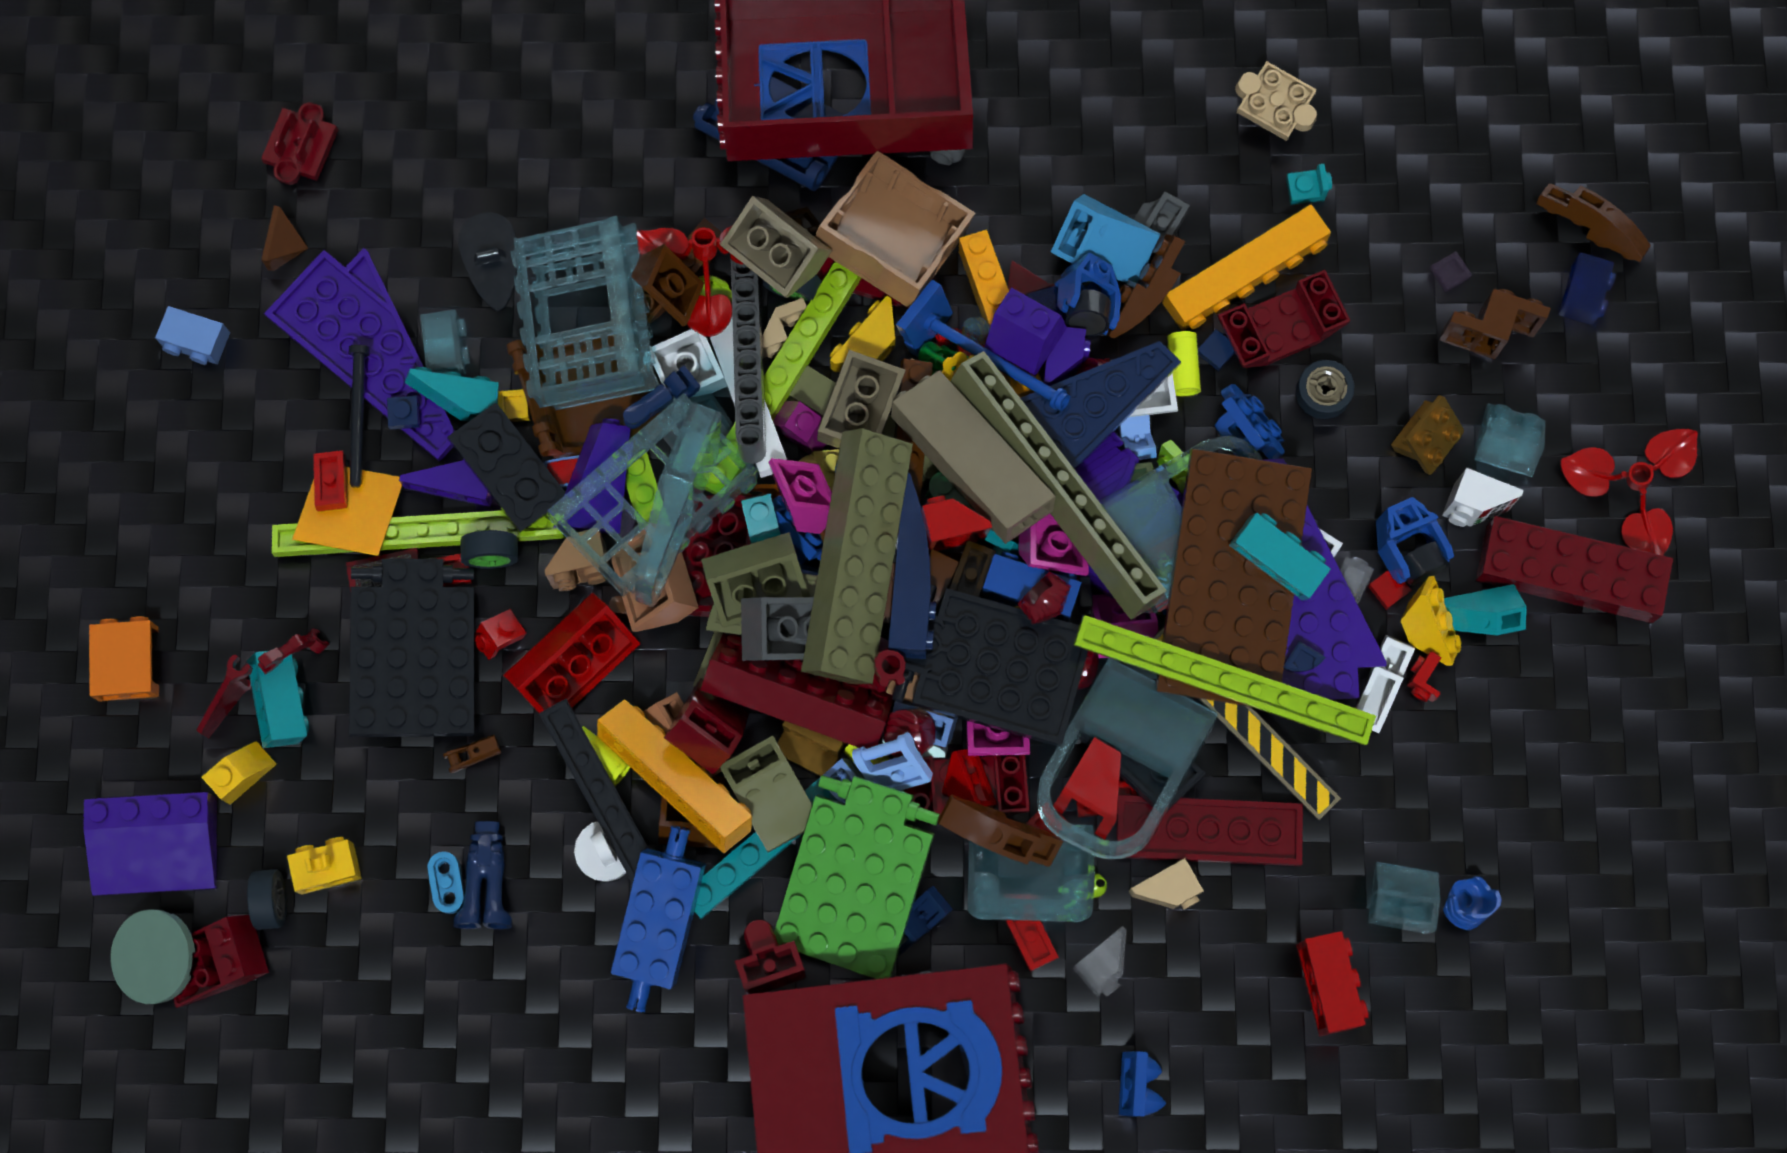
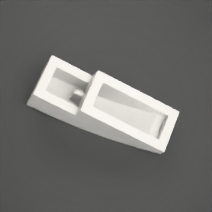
M1386 634L1380 650L1387 666L1371 668L1356 705V709L1376 715L1372 731L1377 733L1381 731L1415 650L1414 646Z

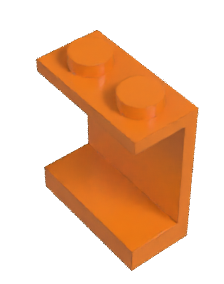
M131 617L130 622H118L117 619H102L99 621V624H89L90 696L95 700L112 701L159 697V685L152 681V633L158 632V626L151 620H148V617Z

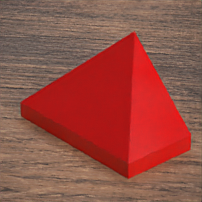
M967 749L953 752L942 793L949 797L953 795L986 807L997 805L980 757L968 756Z

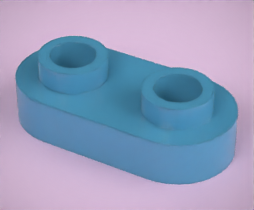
M438 852L430 858L427 866L433 903L441 912L453 914L461 910L464 904L465 890L461 867L458 859L451 853ZM444 863L450 865V870L446 874L440 872V867ZM449 893H454L455 901L447 904L445 897Z

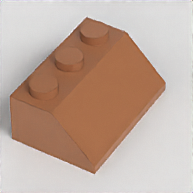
M650 524L610 553L632 631L639 632L678 623L699 608L675 530Z

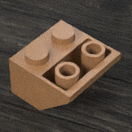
M599 528L568 534L545 568V575L553 589L569 591L575 589L576 584L588 582L589 585H595L605 582L607 577H612L606 544Z

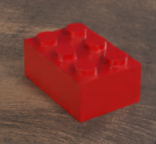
M1340 931L1308 938L1298 943L1296 946L1319 1037L1366 1025L1365 1019L1368 1018V1010L1365 1001L1359 999L1357 988L1360 987V978L1357 969H1352L1349 956H1352L1353 952L1349 938H1344L1343 932Z

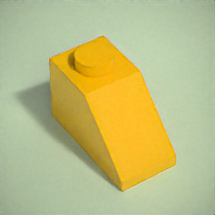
M255 741L225 756L205 773L202 778L221 800L231 805L277 763Z

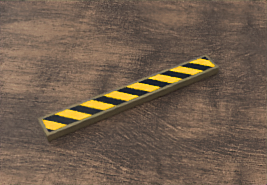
M1164 627L1153 637V639L1162 641ZM1199 699L1303 803L1317 820H1320L1341 799L1251 707Z

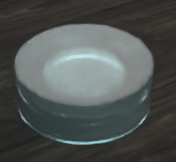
M982 317L968 318L963 324L962 334L979 345L984 346L990 330L989 325Z

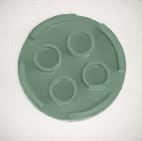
M143 910L133 914L123 922L112 943L111 967L118 986L129 998L143 1004H157L175 998L184 990L191 978L189 974L192 966V953H195L194 941L186 924L175 914L162 910Z

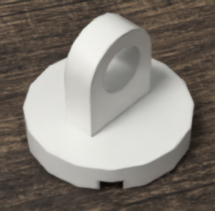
M593 822L584 828L576 840L574 850L577 865L583 873L594 880L602 882L614 881L624 876L626 871L599 822Z

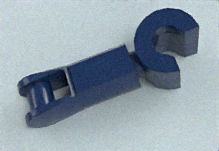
M685 365L677 372L673 371L664 380L665 386L663 384L659 385L642 397L641 400H638L624 410V423L628 428L636 429L640 427L650 417H653L673 403V396L677 401H684L699 391L700 384Z

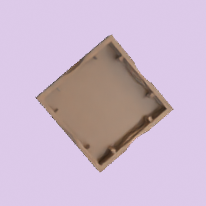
M876 151L856 177L851 190L839 199L819 225L815 237L833 250L829 258L909 308L959 243V238L965 235L975 212L942 191L923 183L912 172L879 151Z

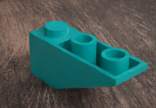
M426 367L410 369L405 377L407 385L460 421L469 422L494 403H497L499 382L491 381L487 377L476 376L468 378L462 377L457 372H445L442 374L432 372L431 369Z
M1514 584L1444 598L1446 609L1452 615L1455 631L1501 635L1526 629L1527 606Z

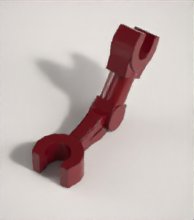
M313 628L306 635L300 636L296 634L281 647H276L258 657L260 662L258 666L264 674H267L292 653L309 647L313 652L320 654L330 644L328 641H321L317 637L320 631Z

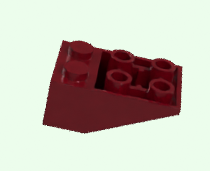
M700 678L665 734L664 739L714 774L734 752L743 736L749 713L734 702L701 691L703 679Z
M249 914L228 916L191 933L195 946L189 974L191 978L184 990L173 998L176 1008L246 984L269 973L257 931L252 925Z

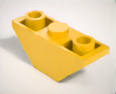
M888 295L881 302L877 300L870 307L867 313L869 316L863 323L857 322L850 330V338L844 344L839 343L830 354L831 370L835 373L841 372L849 350L880 361H884L894 350L895 331L892 299Z
M1428 576L1408 602L1401 623L1410 645L1427 655L1432 651L1441 657L1439 662L1446 666H1453L1457 653L1461 651V639L1459 635H1456L1452 615L1446 609L1443 590L1438 587L1435 576Z

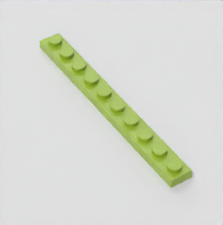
M836 261L820 284L814 299L807 305L764 375V399L772 420L775 419L784 402L788 399L806 366L809 365L861 280V277ZM735 423L698 481V485L701 488L724 500L748 464L739 455Z
M556 507L521 534L502 510L392 517L381 550L460 545L462 536L485 530L512 533L518 537V542L566 539L568 534H573V530L553 528L559 507ZM298 523L272 525V554L274 557L353 552L292 540Z
M1086 615L1082 616L1073 643L1074 646L1362 745L1368 744L1376 719V715Z

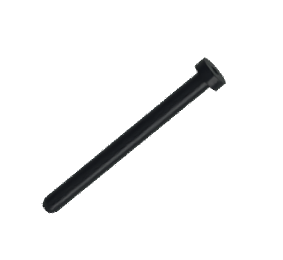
M350 345L349 355L353 356L351 487L359 488L362 484L365 357L370 355V347Z

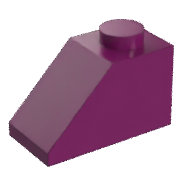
M785 401L773 420L776 431L809 455L814 451H822L826 446L825 443L817 441L818 429L823 418L800 401Z

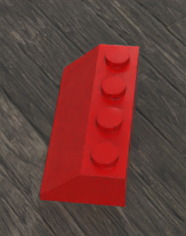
M944 495L927 499V503L921 509L927 533L929 553L932 549L941 551L966 545L968 540L974 543L983 541L992 528L991 521L955 499L946 500Z
M591 593L503 676L538 713L564 699H567L569 705L573 708L640 645V642L608 605L594 593Z

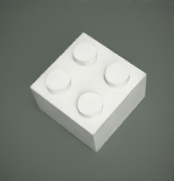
M692 329L646 349L664 386V380L673 371L677 372L683 365L686 366L701 386L699 391L689 399L712 394L727 387L723 373L707 338ZM673 396V403L681 402L677 401L676 398Z

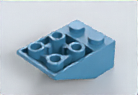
M1083 194L1074 200L1051 253L1073 264L1090 252L1112 265L1116 280L1125 283L1128 280L1138 283L1140 274L1147 265L1161 234Z

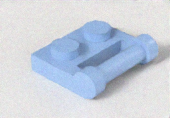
M908 732L898 735L895 740L867 749L860 747L852 751L853 761L866 780L899 791L931 782L933 773L915 747L912 735ZM901 751L903 756L874 765L870 761Z

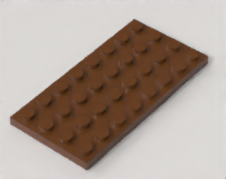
M1198 449L1190 450L1162 642L1282 683L1294 594L1230 547L1229 544L1249 516L1255 513L1259 515L1261 513L1267 514L1276 521L1277 525L1275 527L1284 534L1286 532L1292 533L1302 542L1311 468ZM1157 674L1155 692L1248 706Z

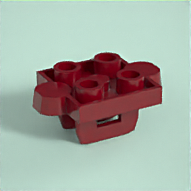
M308 102L303 104L298 112L282 108L261 157L264 164L274 166V175L280 182L293 185L299 181L301 176L318 180L338 132L336 125L324 121V112L320 105Z

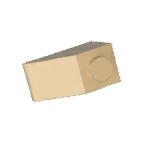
M1184 858L1132 887L1129 893L1131 897L1172 909L1181 905L1185 910L1200 901L1198 895L1204 890Z

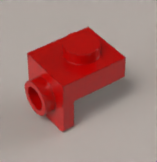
M511 609L481 622L474 634V640L477 648L490 660L496 656L500 649L523 639L526 631Z
M1432 651L1425 658L1421 655L1417 658L1410 669L1414 672V675L1407 684L1412 689L1411 693L1424 702L1428 700L1434 702L1441 694V692L1426 683L1441 660V657Z

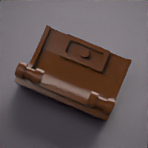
M623 310L601 328L568 341L528 345L522 340H515L506 345L508 354L513 357L514 363L512 367L514 373L519 375L534 422L532 430L534 436L539 439L540 445L538 449L541 456L564 458L580 455L591 425L602 423V419L607 418L620 420V425L626 426L623 418L624 410L658 387L634 310ZM666 408L650 417L640 427L630 429L629 442L648 433L668 419Z

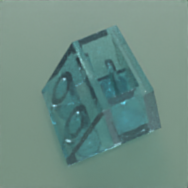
M1488 403L1475 445L1474 460L1533 477L1545 447V420L1532 413L1522 414L1512 411L1506 405H1492Z
M1376 862L1368 923L1426 934L1436 931L1440 906L1438 872Z

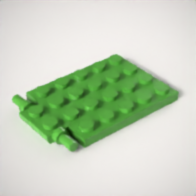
M822 775L818 787L838 793V797L846 799V803L820 795L815 796L774 931L778 946L795 941L799 953L875 979L891 978L935 833L905 823L907 819L914 822L918 819L937 825L940 814L921 808L919 803L913 802L914 795L857 776H853L852 781L846 779L839 781Z

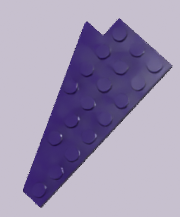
M363 248L344 267L323 250L264 313L265 316L351 388L353 356L349 355V346H369L370 355L365 357L364 399L388 418L387 398L417 396L419 398L420 428L401 430L440 462L453 448L447 437L455 432L443 408L405 383V377L410 369L424 366L368 251Z
M1265 459V460H1264V461H1270V462H1276V463L1286 464V462H1285L1284 459ZM1307 506L1301 546L1308 552L1313 550L1326 559L1325 565L1331 568V570L1310 599L1302 601L1294 595L1284 664L1299 641L1326 658L1317 667L1306 672H1292L1283 669L1282 683L1330 700L1359 699L1358 668L1386 667L1387 663Z

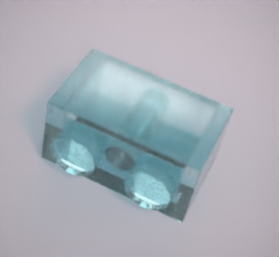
M455 309L420 314L426 368L431 369L432 372L442 374L445 372H457L461 375L467 374L466 364H470L468 347H463L462 336H467L464 318L460 319Z

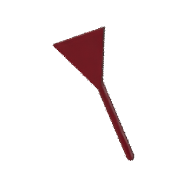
M1011 260L1008 281L1009 290L1013 288L1024 295L1043 289L1058 290V287L1054 286L1053 283H1047Z

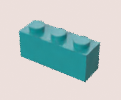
M1255 513L1249 516L1229 546L1302 601L1310 599L1331 570V568L1325 565L1326 559L1313 550L1308 552L1300 546L1301 540L1292 533L1286 532L1284 534L1275 527L1277 525L1276 521L1267 514L1261 513L1259 515Z
M267 651L255 652L247 660V663L253 667L249 677L262 747L269 748L299 744L307 737L309 723L307 717L303 716L301 706L303 703V692L301 687H298L296 680L298 673L297 661L295 658H292L291 654L283 659V662L274 670L264 674L258 666V663H260L258 657Z

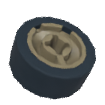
M1331 360L1316 361L1304 369L1297 382V401L1304 412L1314 418H1334L1346 410L1354 395L1355 384L1351 373L1340 363ZM1326 385L1330 388V391H1328L1326 394L1322 393L1323 390L1321 386Z

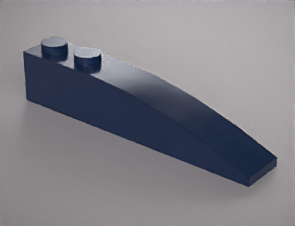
M908 473L899 524L888 650L897 651L904 658L926 659L927 649L933 650L934 631L928 630L929 620H935L936 602L931 601L930 557L926 528L920 502L911 475Z

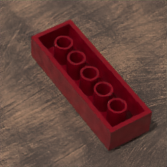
M1494 516L1486 526L1475 581L1498 587L1514 584L1519 592L1654 623L1663 616L1673 558Z
M723 633L710 659L700 689L701 691L859 748L865 747L867 749L878 745L894 701L891 699L892 695L886 693L887 690L880 693L876 689L870 690L860 687L858 684H850L801 672V670L791 668L793 660L742 661V637Z

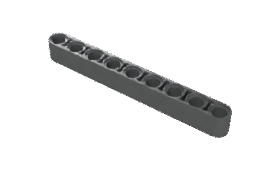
M731 259L736 440L740 458L746 463L755 464L762 461L766 456L760 277L746 265L738 264Z

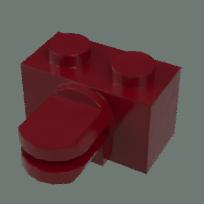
M754 920L747 925L744 931V939L750 956L735 961L746 995L764 993L806 978L795 941L778 946L773 928L767 921Z

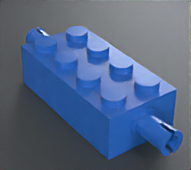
M671 825L665 852L646 848L640 853L611 974L629 978L633 981L626 1008L633 1010L637 1004V1012H646V1004L651 986L656 985L672 989L677 983L706 863L684 857L691 830L683 828L680 831V826Z

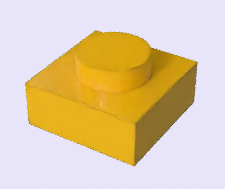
M523 389L498 391V405L511 422L530 421L529 406Z

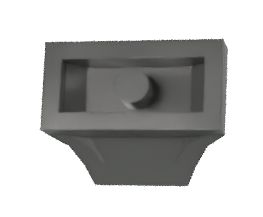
M1164 191L1158 200L1143 203L1134 220L1160 233L1159 240L1162 237L1164 238L1166 234L1175 236L1190 205Z

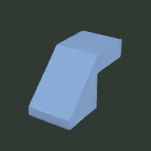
M1149 415L1128 417L1119 426L1120 438L1124 441L1122 449L1124 450L1129 447L1140 460L1157 458L1156 446L1150 432Z

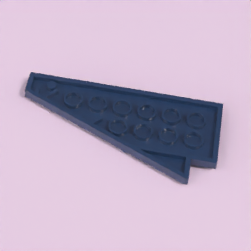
M1158 341L1051 385L1050 387L1055 390L1059 388L1065 389L1067 394L1070 395L1069 404L1062 411L1052 409L1049 405L1050 401L1036 392L1020 399L1076 470L1181 365V361Z

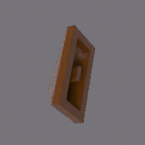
M280 206L273 207L261 259L266 268L271 271H275L308 249Z

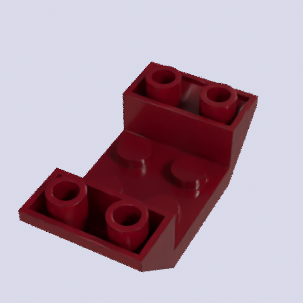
M1326 270L1299 280L1295 289L1260 304L1247 308L1244 303L1218 314L1219 321L1243 368L1266 366L1314 346L1351 321Z
M1025 755L980 757L997 805L989 808L1004 812L1006 816L1029 812ZM932 756L922 757L933 773L931 782L904 789V792L914 795L913 802L919 803L921 808L941 815L949 799V796L942 793L950 759L933 760Z

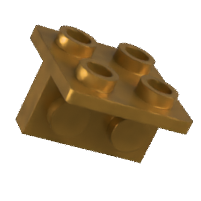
M1438 395L1433 403L1426 400L1423 402L1391 446L1395 452L1417 460L1424 472L1432 475L1455 443L1460 440L1464 429L1446 398Z
M787 721L783 723L784 731L778 741V745L787 760L819 776L825 774L836 764L846 745L845 742Z

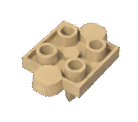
M1267 61L1258 75L1252 72L1244 73L1235 86L1236 93L1243 98L1237 113L1286 141L1294 128L1299 131H1308L1316 121L1317 112L1309 103L1317 90Z

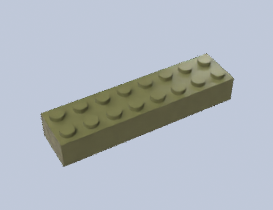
M863 428L842 432L801 672L850 684H873L875 673L874 658L878 654L912 443Z

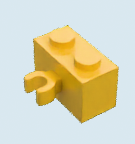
M336 837L326 840V845L317 848H314L313 845L301 846L295 849L296 853L287 855L295 892L303 895L362 879L354 843L348 839L344 840L343 837Z

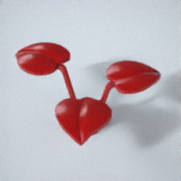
M732 226L726 228L719 238H716L713 230L705 227L699 228L693 232L692 239L689 241L684 233L673 228H659L649 231L638 230L637 245L641 255L665 244L679 259H687L693 249L694 256L703 261L705 296L699 295L687 325L704 337H712L723 332L732 318V304L725 295L711 296L708 261L715 257L717 248L722 254L729 253L720 244ZM730 253V258L734 262L738 264H743Z
M1674 429L1653 437L1646 446L1645 457L1649 462L1655 464L1654 466L1645 462H1637L1630 467L1628 472L1622 471L1620 474L1611 475L1615 469V462L1612 456L1604 449L1589 447L1562 458L1560 462L1561 469L1571 487L1580 494L1589 497H1598L1607 493L1609 480L1626 479L1628 486L1640 493L1641 513H1633L1625 519L1621 529L1623 541L1629 548L1663 556L1671 543L1673 526L1669 515L1663 509L1654 508L1646 512V488H1648L1653 479V471L1660 469L1661 473L1666 477L1680 478L1687 475L1693 469L1697 459L1698 433L1696 430Z

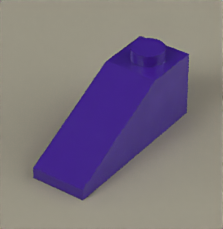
M464 460L402 474L399 478L402 486L409 490L491 507L493 500L492 496Z

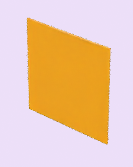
M346 467L347 508L318 512L315 508L313 480L292 540L379 556L402 488V484L399 481L400 477L362 470V484L359 488H354L350 485V467Z

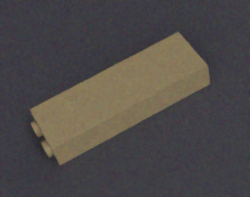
M940 370L932 376L927 375L923 377L915 387L909 391L900 392L894 398L891 413L893 420L975 511L991 521L993 531L1005 544L1053 512L1056 496Z

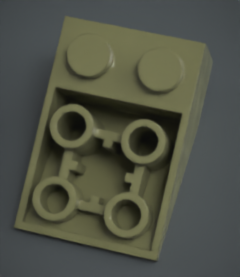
M773 735L726 761L720 767L739 803H743L750 810L752 826L768 853L805 832L812 804Z

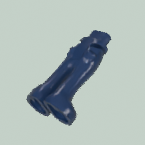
M475 822V834L470 835L471 841L474 842L470 844L466 863L464 904L462 909L455 915L453 926L456 928L478 929L481 927L480 892L483 878L487 879L483 925L491 929L512 928V917L502 906L504 852L501 843L503 836L499 835V822Z

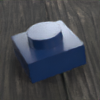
M417 396L387 398L388 427L390 430L420 428L419 398Z

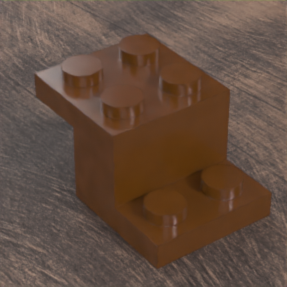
M1493 289L1482 305L1478 318L1470 312L1454 311L1443 328L1439 341L1496 359L1508 342L1512 330L1534 337L1547 320L1551 308L1544 306L1541 301L1536 299L1517 297L1512 291L1507 289Z

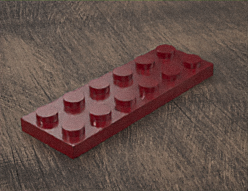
M1119 795L1116 858L1181 861L1185 858L1186 861L1283 866L1302 865L1303 803L1181 798L1162 816L1141 796Z

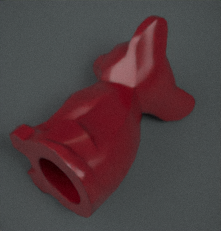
M885 649L878 652L874 658L875 673L873 684L876 686L877 692L881 693L886 690L888 683L893 680L897 685L904 683L905 660L899 652Z

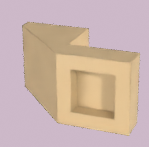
M804 298L775 308L762 335L763 358L768 356L769 358L776 357L787 339L783 327L787 325L788 327H794L807 307Z

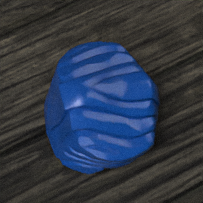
M1475 876L1456 881L1452 885L1443 911L1448 920L1456 927L1472 930L1489 918L1500 907L1502 900L1498 890L1491 889L1483 878Z

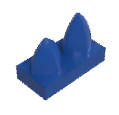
M1122 1052L1120 1116L1145 1117V1115L1157 1112L1166 1105V1101L1157 1092L1146 1088V1083L1156 1079L1163 1071L1159 1064L1148 1056V1052Z

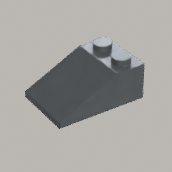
M814 597L741 598L742 661L803 659Z

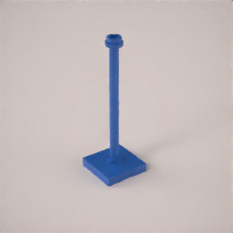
M934 280L928 283L896 324L905 340L904 343L908 351L918 357L921 347L925 343L930 342L938 333L974 356L985 351L999 371L1048 399L1052 409L1062 411L1069 404L1070 395L1067 394L1065 389L1059 388L1055 390L946 325L945 323L951 317L953 311L942 286Z

